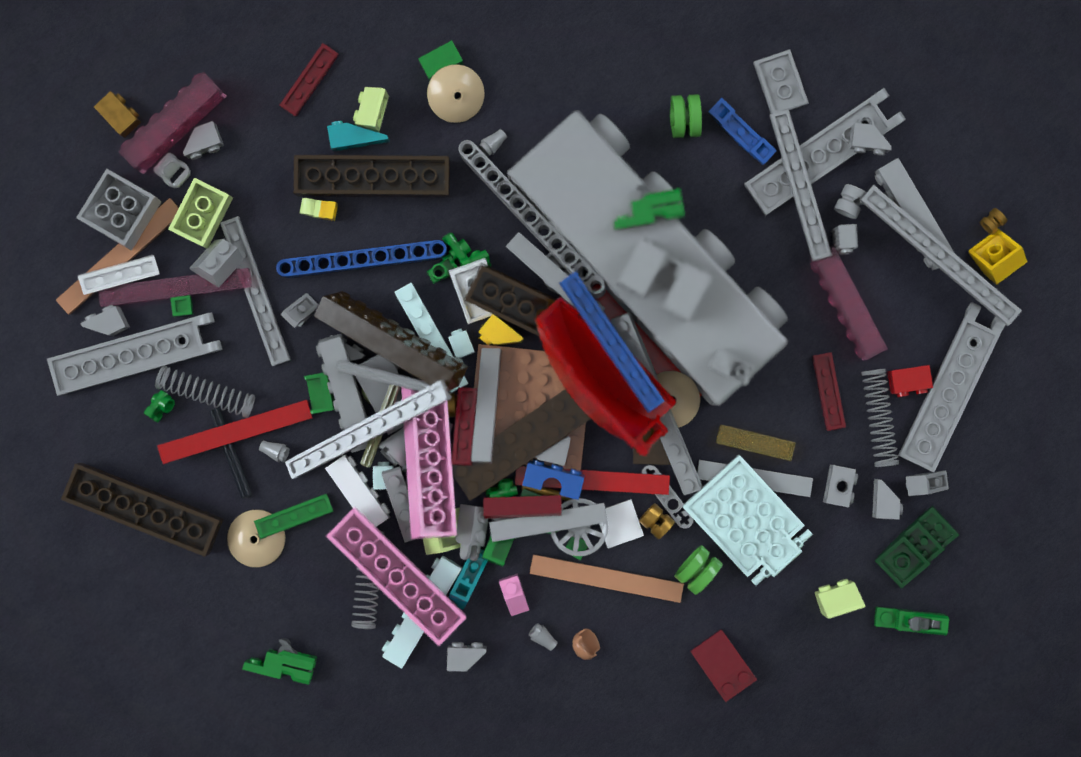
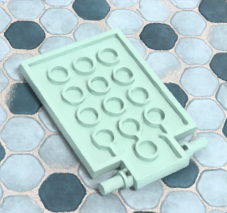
M737 455L682 506L747 577L763 565L760 569L761 572L751 580L756 586L765 577L768 578L771 575L775 577L803 552L800 548L813 535L807 529L799 537L796 536L793 540L791 539L805 525L740 455Z

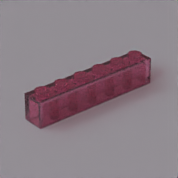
M835 247L830 248L831 257L812 261L810 265L815 273L818 272L821 278L819 282L823 290L828 291L830 295L828 300L832 307H836L840 323L845 324L849 340L854 341L856 354L859 358L867 360L887 350V347Z

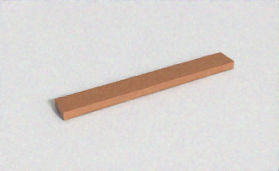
M169 198L156 210L132 251L118 244L86 273L131 261L171 225L179 207ZM77 280L56 301L70 315L95 292L83 295L80 282Z
M533 554L530 574L679 603L681 602L684 583L535 554Z

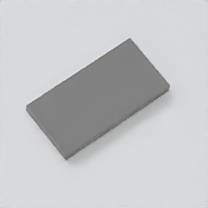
M379 354L359 364L399 375L394 364ZM356 376L376 414L379 413L390 384ZM401 387L394 404L402 401ZM404 423L387 431L388 435L404 427Z

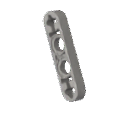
M652 465L645 466L641 473L647 474L646 469H654L655 472L653 474L661 475L658 469ZM670 485L669 495L655 494L679 527L689 528L693 524V518L685 509L681 513L685 517L689 516L688 524H680L681 517L678 514L676 517L673 515L684 504ZM670 499L678 501V507L674 510L668 508V501Z

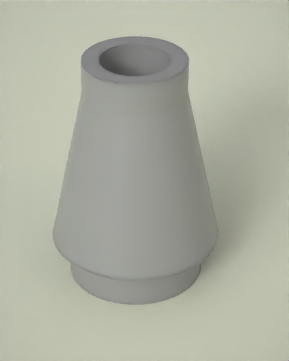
M499 129L492 135L482 139L479 148L488 157L491 154L494 155L504 140L507 139V135Z
M263 440L259 447V451L277 462H285L289 455V448L285 444Z
M537 623L530 630L529 636L532 641L546 647L550 651L557 645V641L544 625Z

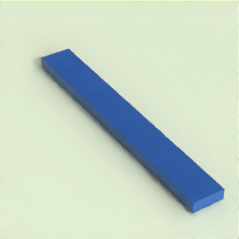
M575 271L559 282L647 413L663 403L664 399L577 272Z

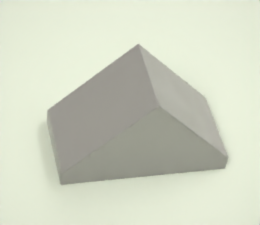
M570 437L563 438L538 454L536 458L541 461L565 466Z

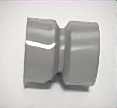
M845 184L841 192L842 198L838 199L834 210L848 218L857 219L861 211L860 205H863L860 200L867 192L856 186Z

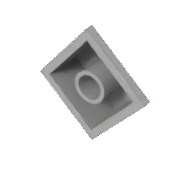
M219 239L211 243L190 269L219 288L244 259L236 246L224 239Z

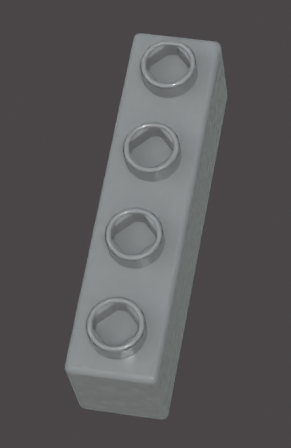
M573 112L507 172L508 180L603 279L605 289L627 313L631 312L634 321L683 374L693 380L706 401L712 406L721 405L743 384L708 368L716 350L720 349L754 366L755 369L751 375L752 377L786 346L787 339L778 330L787 322L788 318L785 312L760 287H755L748 295L743 292L726 273L735 263L734 257L725 245L707 229H703L696 237H693L678 219L666 220L663 217L654 218L655 223L651 225L614 231L613 222L617 220L618 216L629 215V218H632L630 203L631 201L640 200L641 192L636 189L638 185L645 184L654 192L673 190V188L656 172H650L641 180L621 158L630 149L627 139L606 116L598 114L589 122L580 112ZM648 238L656 243L655 247L671 253L672 257L678 261L682 259L695 268L702 267L710 272L709 275L712 276V279L689 321L684 322L660 309L670 288L654 279L642 299L616 285L640 239Z

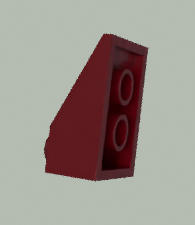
M722 629L690 651L725 702L757 680Z

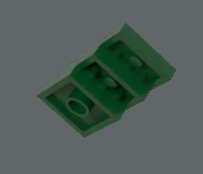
M931 506L907 527L875 559V562L902 589L931 564L930 562L943 552L950 542L959 536V533Z

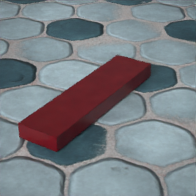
M322 43L279 106L297 117L339 54Z
M832 352L814 355L812 360L826 431L846 428Z
M458 387L452 465L472 466L471 458L477 388Z
M561 495L483 498L484 519L562 516Z

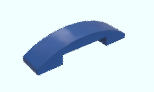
M723 98L708 111L723 130L761 164L764 165L777 151L769 142L761 138L746 124Z

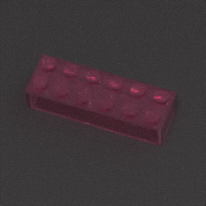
M205 72L194 76L192 83L188 87H183L177 93L178 96L174 100H169L159 114H154L145 127H140L131 140L128 139L121 145V149L118 152L134 169L144 174L227 96Z

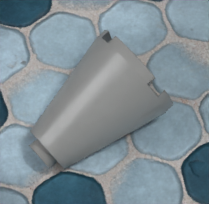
M403 427L381 442L378 449H382L380 451L382 455L394 466L399 464L402 472L405 473L407 467Z

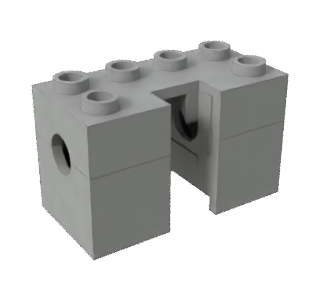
M648 238L640 239L616 285L642 299L654 279L670 288L660 309L684 322L689 321L712 279V276L709 275L710 272L702 267L695 268L682 259L678 261L672 257L671 253L655 247L656 243Z

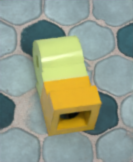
M302 198L300 214L335 221L338 204L332 201Z

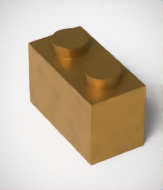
M110 91L94 108L119 135L125 138L141 123L137 118L139 114L132 107L129 109L124 104L126 100L119 93L115 95Z

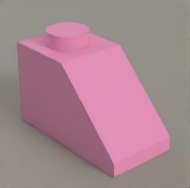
M518 573L499 579V584L511 616L529 611Z

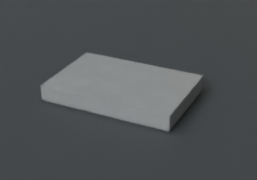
M790 49L754 61L753 64L771 114L787 109L790 111L809 104Z

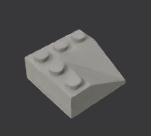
M106 169L76 218L132 251L161 204V201L149 192Z

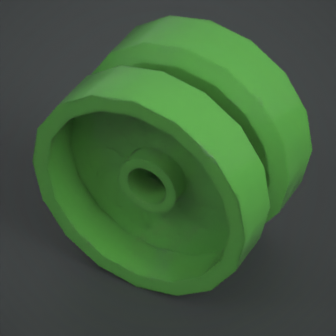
M699 94L689 95L686 99V107L682 95L671 96L670 125L673 138H683L686 126L690 137L701 136L702 113Z
M702 545L683 562L674 576L681 583L689 581L687 588L695 595L712 581L723 565L716 557L708 559L710 552Z

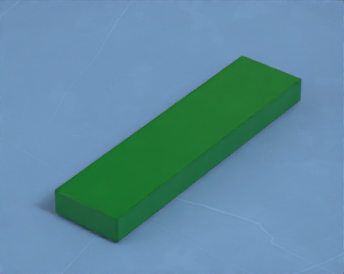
M327 494L255 520L254 524L261 540L332 513L333 509Z

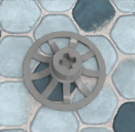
M579 498V500L570 499L561 504L564 509L566 506L573 504V508L578 507L577 503L588 505L596 503ZM608 522L603 523V533L591 529L589 525L565 529L568 530V533L560 541L555 531L551 532L555 544L563 552L573 556H586L597 551L604 543L608 533ZM588 533L601 538L594 547L587 537ZM572 536L575 537L573 551L563 546ZM580 538L584 539L589 550L578 551Z

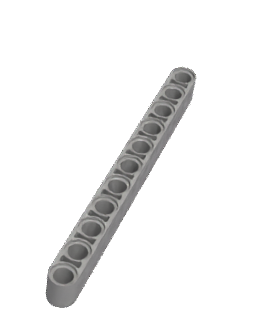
M465 140L461 142L458 149L463 161L570 275L575 271L577 274L581 270L588 271L589 273L586 277L580 278L594 298H601L606 291L603 279L472 141ZM466 149H473L470 154H464ZM479 162H485L482 168L476 167ZM492 175L498 176L495 181H490L489 178ZM508 188L511 190L507 195L502 194L504 189ZM517 202L524 203L521 208L514 207ZM531 215L536 216V220H535V221H533V222H528V221H527V218H528L529 216H531ZM548 229L549 233L547 235H540L541 230ZM555 243L562 244L560 249L552 248ZM572 256L575 258V261L567 263L565 262L566 258ZM594 284L602 286L599 291H593L591 287Z

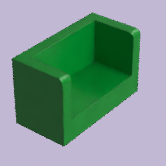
M453 41L418 58L429 81L439 69L453 64L464 65Z
M319 373L304 376V379L307 380L311 401V414L335 410L333 393L330 394L327 385L330 382L328 375Z
M490 535L481 558L503 567L514 538L492 542V536Z

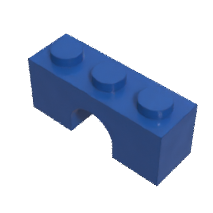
M533 459V461H529L527 464L522 485L541 490L546 479L556 478L561 483V496L579 500L585 475L581 474L582 471L571 468L568 471L563 469L561 465L552 464V466L545 465L544 461Z

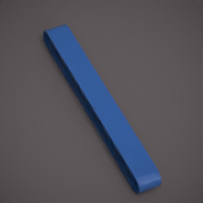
M434 240L280 260L276 265V270L279 275L285 278L436 260L446 256L447 247L444 242ZM436 245H442L444 248L443 252L439 255L433 252V248ZM418 247L424 248V254L421 257H417L414 254L415 249ZM400 249L405 251L403 259H397L395 253ZM379 252L386 253V259L382 262L376 259ZM361 254L367 256V261L364 264H359L357 261ZM341 257L348 258L346 266L339 265ZM328 259V267L321 269V260ZM308 261L310 268L307 271H302L301 264ZM290 264V272L284 274L282 272L283 265Z

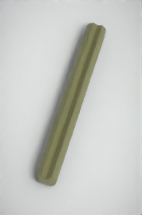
M389 385L379 412L394 405L400 390L399 386ZM383 434L368 441L360 462L362 466L371 467Z

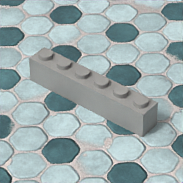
M899 158L875 171V179L880 186L884 187L885 195L954 253ZM924 256L923 260L928 268L932 270L939 268Z
M342 334L320 339L316 350L318 356L322 357L324 364H322L323 373L329 377L330 382L327 385L330 394L333 393L335 397L333 401L335 411H339L341 416L339 419L341 430H346L367 419L366 411L355 375L336 370L337 363L340 360L351 363ZM368 442L352 449L351 452L366 449Z

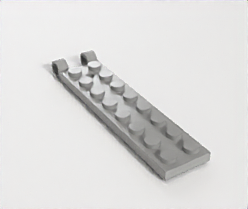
M885 88L800 145L811 184L856 154L854 149H849L851 126L854 123L862 124V121H867L868 124L875 125L880 133L884 135L906 120L901 111L887 120L877 104L890 96ZM782 158L744 183L765 216L793 197Z
M973 302L966 309L963 321L932 383L933 388L929 389L898 456L931 472H935L994 346L1005 327V324L996 316L992 321L991 329L975 322L981 306ZM972 339L977 342L975 347L970 345Z
M213 313L202 314L48 358L47 361L57 396L223 350L220 340L203 344L199 326L215 322ZM181 337H184L186 340L183 345L179 343Z

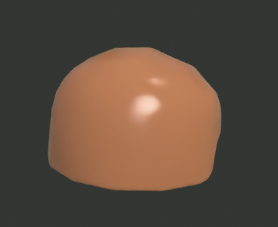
M585 628L573 638V650L578 657L583 660H589L597 656L595 653L600 650L599 641L590 629Z

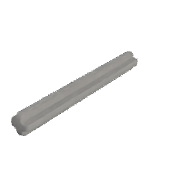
M341 360L338 361L336 370L339 372L415 391H421L431 386L425 381Z

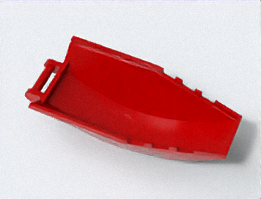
M560 297L536 318L539 335L553 370L576 404L594 422L609 433L625 440L633 448L635 447L640 455L646 456L656 441L668 433L667 427L659 419L677 403L676 400L636 358L664 399L663 403L647 413L584 319L578 315L577 309ZM653 428L654 433L644 442L641 438Z

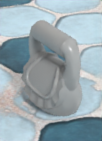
M167 153L154 168V172L172 188H180L190 176L188 165L178 160L172 153ZM180 167L184 168L185 170L172 183L170 178L173 177Z

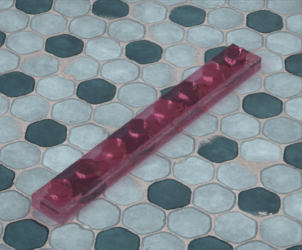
M250 268L235 269L219 288L197 274L122 284L100 290L98 293L100 307H107L109 305L115 306L171 297L252 287Z

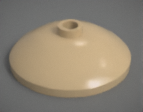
M458 64L448 65L439 69L432 76L427 88L428 103L433 112L441 119L454 123L463 122L472 118L480 110L484 101V86L480 77L469 67ZM456 92H460L461 94L460 98L458 99L454 98V94Z
M666 371L657 374L660 384L671 396L676 398L677 403L671 408L678 428L688 424L697 414L700 405V394L696 384L687 375L677 371Z
M250 510L242 513L232 522L228 531V546L232 555L240 563L249 567H263L275 561L282 553L285 545V531L260 540L254 524L255 520L269 516L271 513L264 510ZM252 536L257 537L256 543L251 541Z

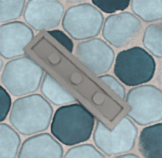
M401 467L383 471L382 477L404 542L415 540L411 539L408 488Z

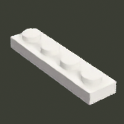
M154 255L84 273L78 275L83 295L159 275V270Z

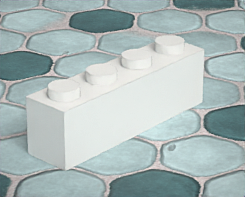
M343 455L325 469L353 508L356 507L377 527L390 517L388 514L390 510L385 503L381 504L379 502L377 491L373 487L370 489L367 485L368 479L362 471L359 473L355 468L357 463L352 456Z

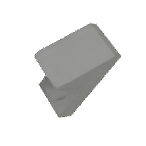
M306 293L287 307L281 315L294 328L297 326L301 327L318 309L319 304Z

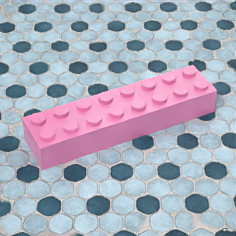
M401 387L402 400L419 391ZM445 401L404 423L411 539L447 538L457 535L448 403Z
M356 507L327 534L326 537L438 646L467 618L466 614Z

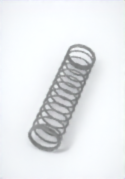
M165 365L161 367L156 378V389L163 387L165 392L170 389L172 394L178 391L179 396L185 393L186 399L192 396L193 401H196L199 398L200 403L206 401L208 406L213 403L215 408L221 404V410H225L228 407L229 413L235 409L236 415L242 412L244 418L249 417L254 405L255 395L251 394L249 396V393H247L244 404L239 413H237V405L242 391L239 392L236 404L230 411V402L235 389H232L229 401L223 409L222 404L227 392V386L224 388L221 401L217 406H215V400L220 384L216 388L213 400L208 404V397L213 386L212 381L209 385L207 396L201 402V393L205 387L206 379L203 380L199 395L194 399V391L199 377L196 378L193 390L187 397V388L191 382L192 374L189 375L185 390L180 395L179 389L185 372L181 374L175 392H172V385L178 370H175L170 387L165 390V383L171 368Z
M886 369L861 372L862 376L880 375L865 379L862 382H883L863 388L864 390H882L866 394L865 397H885L866 402V404H888L867 410V412H887L868 417L869 420L890 419L869 425V427H889L870 432V434H892L871 440L872 442L892 441L888 444L875 446L872 449H894L874 454V457L895 456L894 458L875 462V467L899 464V460H894L899 457L898 455L887 454L896 451L897 448L884 447L896 443V440H880L894 436L895 433L882 432L892 429L894 426L878 425L892 421L893 418L879 417L890 414L892 411L876 410L888 407L891 403H873L890 397L889 395H874L888 391V388H871L888 382L886 380H872L886 376Z
M356 576L358 578L369 579L367 576ZM356 583V585L368 586L377 590L354 591L355 593L376 596V598H354V600L367 601L376 605L353 606L354 608L375 611V613H353V615L366 616L375 620L352 621L351 626L361 629H374L376 624L372 622H375L377 619L370 615L377 613L372 607H376L378 604L371 600L379 598L378 595L373 594V592L379 591V588L372 586L376 585L375 583Z

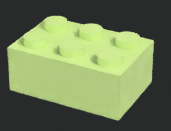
M194 178L168 230L207 249L233 197Z

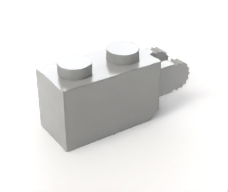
M460 504L455 539L457 543H461L460 557L463 560H468L469 558L473 561L478 560L480 548L485 546L488 518L484 519L483 507Z

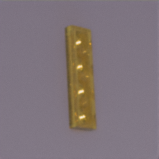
M721 424L716 440L718 444L788 461L792 460L796 443Z

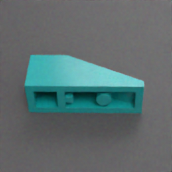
M343 121L332 122V125L327 126L330 146L333 152L389 142V138L385 134L349 123H343Z
M480 549L478 560L473 561L469 558L466 561L448 597L462 610H464L487 563V560L481 558L484 552L482 549Z

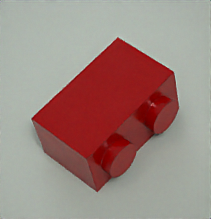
M930 365L887 371L891 394L897 393V397L908 396L910 391H916V394L927 393V389L933 388Z

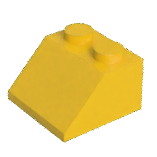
M999 228L994 235L990 234L968 251L982 272L996 285L1027 263L1023 247Z
M494 314L491 315L479 330L480 339L488 346L491 343L496 346L521 343L524 340L522 336Z

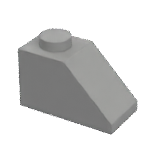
M946 470L907 476L906 488L908 496L927 495L948 490Z
M874 479L872 517L899 519L903 513V505L900 504V499L882 480Z

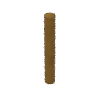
M522 485V490L526 489L545 496L560 495L561 492L544 487L538 490ZM561 496L562 500L568 501L572 499L565 496Z

